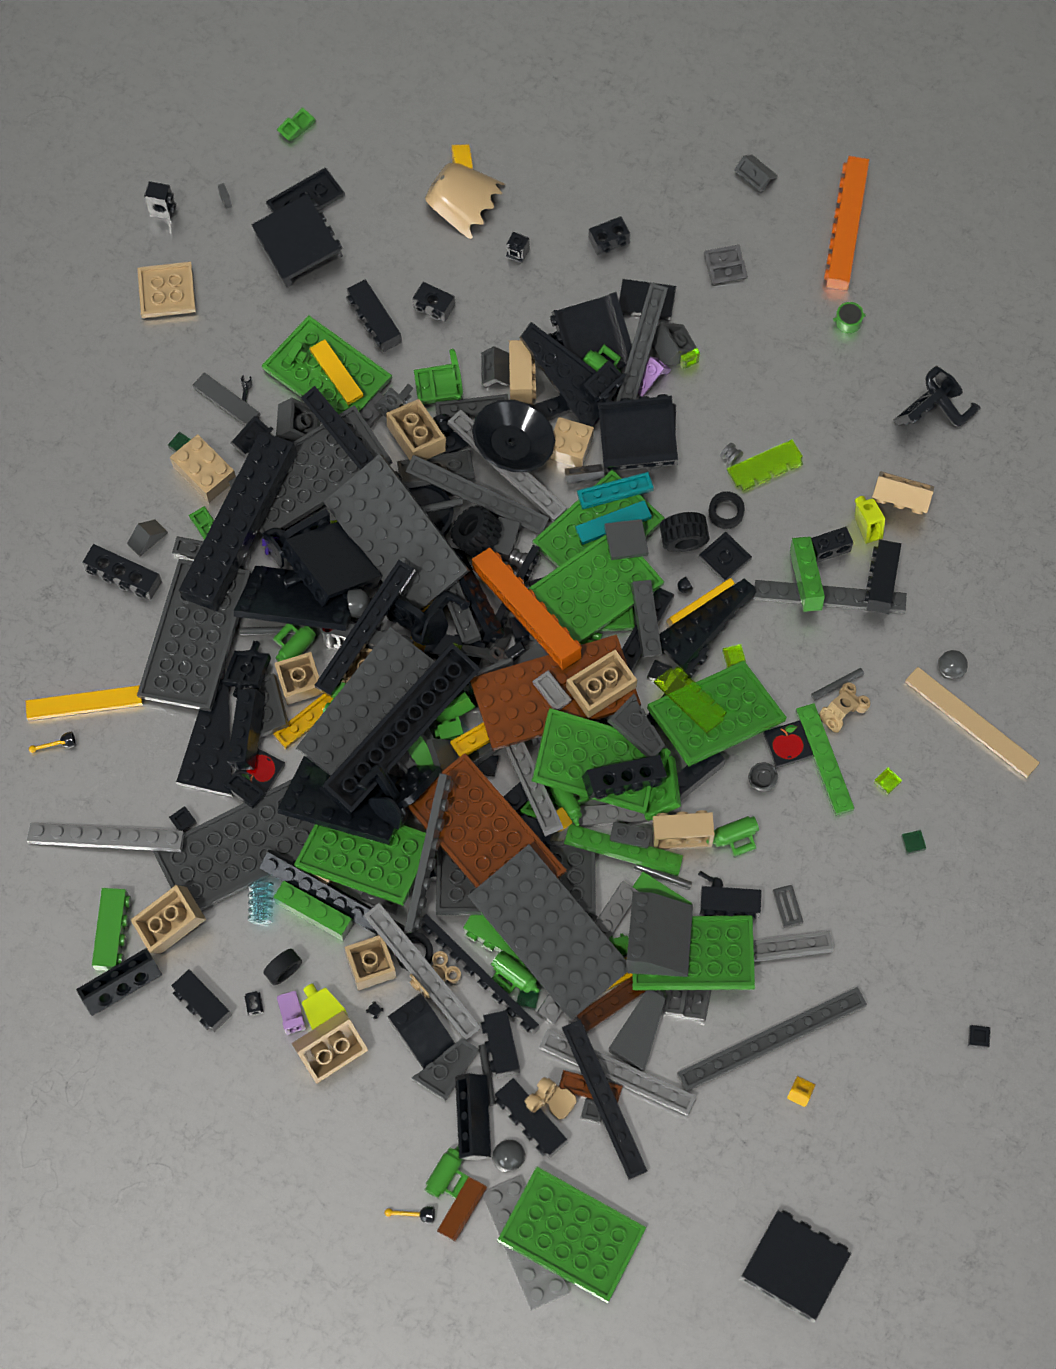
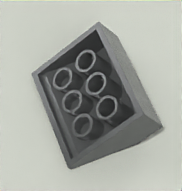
M633 892L627 951V973L688 977L693 905L655 893Z

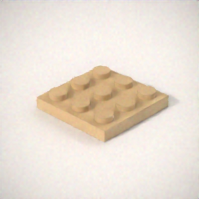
M191 262L137 268L142 318L196 312Z

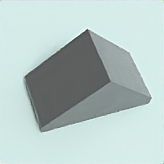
M155 519L138 523L127 544L140 557L168 532Z

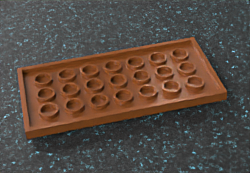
M617 634L581 645V659L564 670L559 667L550 655H546L473 677L470 683L492 751L542 736L547 712L552 707L534 686L533 680L548 670L571 698V703L559 710L561 712L594 721L614 715L633 694H635L637 702L641 707V702L635 688L590 718H587L566 688L567 679L613 650L618 652L627 665Z
M465 753L442 771L441 774L452 776L453 787L451 792L448 793L447 800H449L447 811H444V827L438 837L440 839V846L476 888L528 844L557 878L566 872L564 866ZM438 778L416 801L407 806L426 830Z

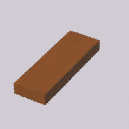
M563 1070L559 1087L561 1089H568L575 1096L593 1100L583 1075ZM609 1082L618 1103L622 1086Z
M468 1177L437 1232L456 1241L487 1187Z

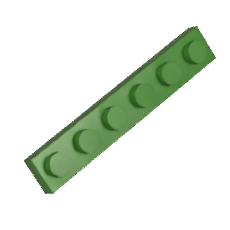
M815 703L796 708V714L801 721L813 753V759L835 816L853 811L854 805Z
M573 824L568 826L564 841L566 845L677 876L683 855L651 846L642 848L612 842L608 834L580 826L577 827Z

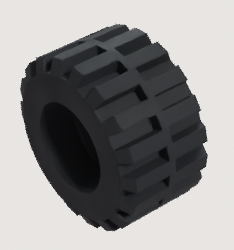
M479 505L471 506L468 510L465 509L457 517L458 519L454 522V527L451 529L452 542L471 557L479 555L488 548L493 549L502 531L499 519Z
M682 512L669 516L660 523L662 543L667 551L687 552L704 546L710 540L704 514Z

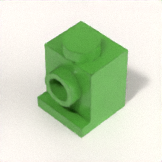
M459 716L455 717V721L446 720L437 725V728L434 729L436 739L454 740L462 735L463 730Z

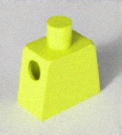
M864 496L857 497L854 501L856 504L855 521L865 544L883 539L885 517L874 499L866 500Z
M312 983L303 989L307 999L301 1003L312 1030L341 1011H344L348 1016L345 1008L327 988L317 991Z

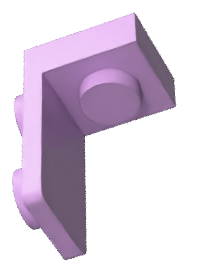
M650 357L647 361L638 390L640 396H644L661 374L667 375L671 369L664 365L659 358Z
M296 991L278 995L277 1001L286 1034L305 1030L306 1026Z

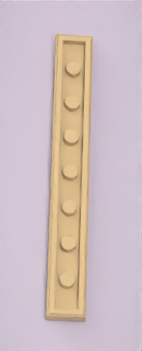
M919 667L905 680L906 684L1024 777L1028 778L1039 765V761Z

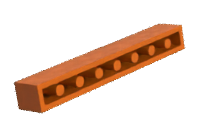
M848 156L847 163H843L842 173H845V177H841L839 188H842V193H838L837 203L840 204V207L835 210L834 218L837 219V223H833L832 234H835V237L830 240L829 249H832V254L828 253L827 264L830 267L825 270L824 280H827L826 287L848 291L869 159Z
M488 548L472 558L473 570L562 670L581 659L582 647L576 639L573 640L567 628L561 627L556 616L547 611L545 604L536 599L534 592L525 587L523 580L519 576H515L510 565H505L498 552Z

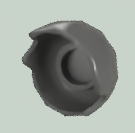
M361 589L349 590L347 597L351 616L360 618L370 603V598Z
M947 651L938 660L939 671L946 678H960L966 673L968 668L967 659L960 651Z
M762 762L757 763L751 768L748 778L754 789L761 792L769 791L777 784L778 773L772 764Z
M504 1140L493 1150L492 1160L495 1167L503 1172L514 1171L524 1163L525 1151L523 1146L516 1140Z

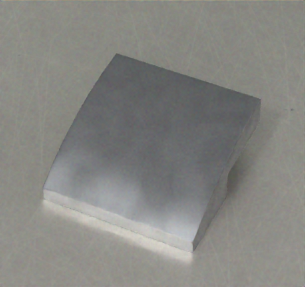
M740 244L704 251L712 285L748 278Z
M667 990L663 1012L679 1017L706 1021L711 990Z

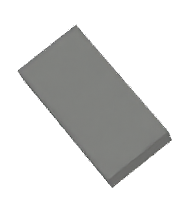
M549 670L533 680L534 686L552 709L559 711L571 703V698Z

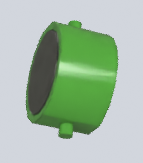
M846 302L839 306L833 322L836 323L840 331L853 333L860 329L863 317H866V314L863 313L862 307L858 304Z

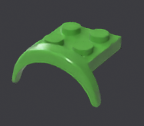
M454 349L449 351L451 364L414 370L417 397L423 405L463 399L461 374Z

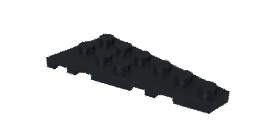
M530 322L519 338L577 421L592 427L599 418L598 403H602L603 400L601 399L596 402L581 385L596 371L534 323ZM614 387L610 390L612 394L606 400H611L619 388L616 389Z
M744 578L661 632L659 636L662 651L685 671L689 667L688 663L699 656L698 652L703 647L708 646L725 627V622L728 619L732 620L735 616V611L739 607H743L756 593L755 587Z
M221 679L212 710L205 711L199 709L176 783L190 788L233 797V794L224 788L223 785L232 776L231 765L227 762L231 740L229 686H225L222 682L223 679Z

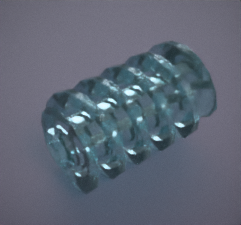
M258 881L249 885L248 889L251 892L248 894V897L251 900L248 901L250 906L248 909L250 914L248 921L257 925L272 923L267 918L273 917V914L267 912V910L273 909V906L268 905V902H272L273 898L268 897V895L273 894L274 891L268 889V887L274 886V883Z

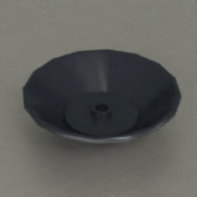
M497 400L484 406L476 415L472 428L474 443L481 455L497 468L513 473L530 472L543 466L552 456L556 442L553 427L545 415L532 405L518 400Z

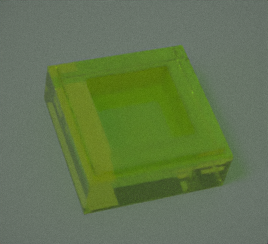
M696 348L681 355L680 365L683 369L699 363L700 352Z
M741 644L722 649L727 668L742 661L746 663Z
M888 767L874 780V783L887 795L902 782Z

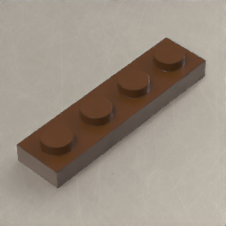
M632 976L585 1008L576 1017L578 1020H581L585 1030L589 1033L645 994L647 990H633Z

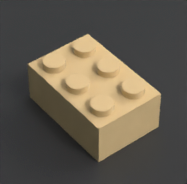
M509 340L510 400H518L532 405V399H536L535 359L521 340Z
M419 399L386 413L387 427L410 461L413 455L427 460L446 451V437Z
M198 434L170 456L173 467L208 503L230 486L229 481L236 477L234 470Z
M880 471L872 498H875V501L881 504L889 502L893 503V506L896 508L904 509L907 507L911 508L914 513L923 514V512H928L934 486Z
M613 650L567 679L566 688L587 718H590L637 687L636 677L616 650Z
M701 810L694 814H688V812H678L676 815H668V813L656 814L652 820L653 847L662 850L712 847L714 840L712 812L708 813L705 810Z
M175 885L133 917L131 922L150 953L162 954L204 922L206 918L188 888Z
M341 1011L291 1043L316 1084L368 1051L344 1011Z

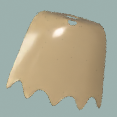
M449 163L444 166L431 184L425 200L458 231L472 239L470 225L484 224L480 212L483 209L494 208L490 196L492 194H502L496 184H505L462 164Z

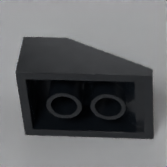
M421 993L388 1016L390 1024L423 1069L455 1044Z

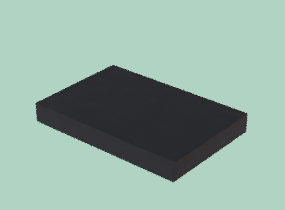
M622 280L619 303L623 314L641 316L651 282ZM654 283L668 288L659 319L671 320L676 286Z

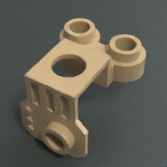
M850 682L843 684L839 690L840 695L831 701L828 707H823L819 713L821 721L833 732L838 733L843 727L842 720L850 711L854 712L856 710L859 713H865L870 707V699L864 695L857 697L855 695L856 686Z
M438 951L433 954V965L431 967L444 982L457 983L461 979L460 969L456 966L446 967L448 956L445 952ZM443 958L444 962L438 964L437 959ZM451 973L457 974L455 979H451L449 976ZM410 974V984L416 991L419 990L426 1000L429 999L428 992Z
M546 1077L542 1078L537 1084L538 1090L536 1093L530 1094L525 1100L526 1107L533 1113L547 1103L550 1112L558 1119H565L577 1103L576 1096L568 1089H561L555 1082Z

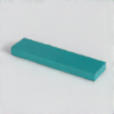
M649 472L577 490V496L583 510L654 491Z
M645 500L577 525L575 530L583 545L605 535V523L642 519V522L651 519L652 515Z

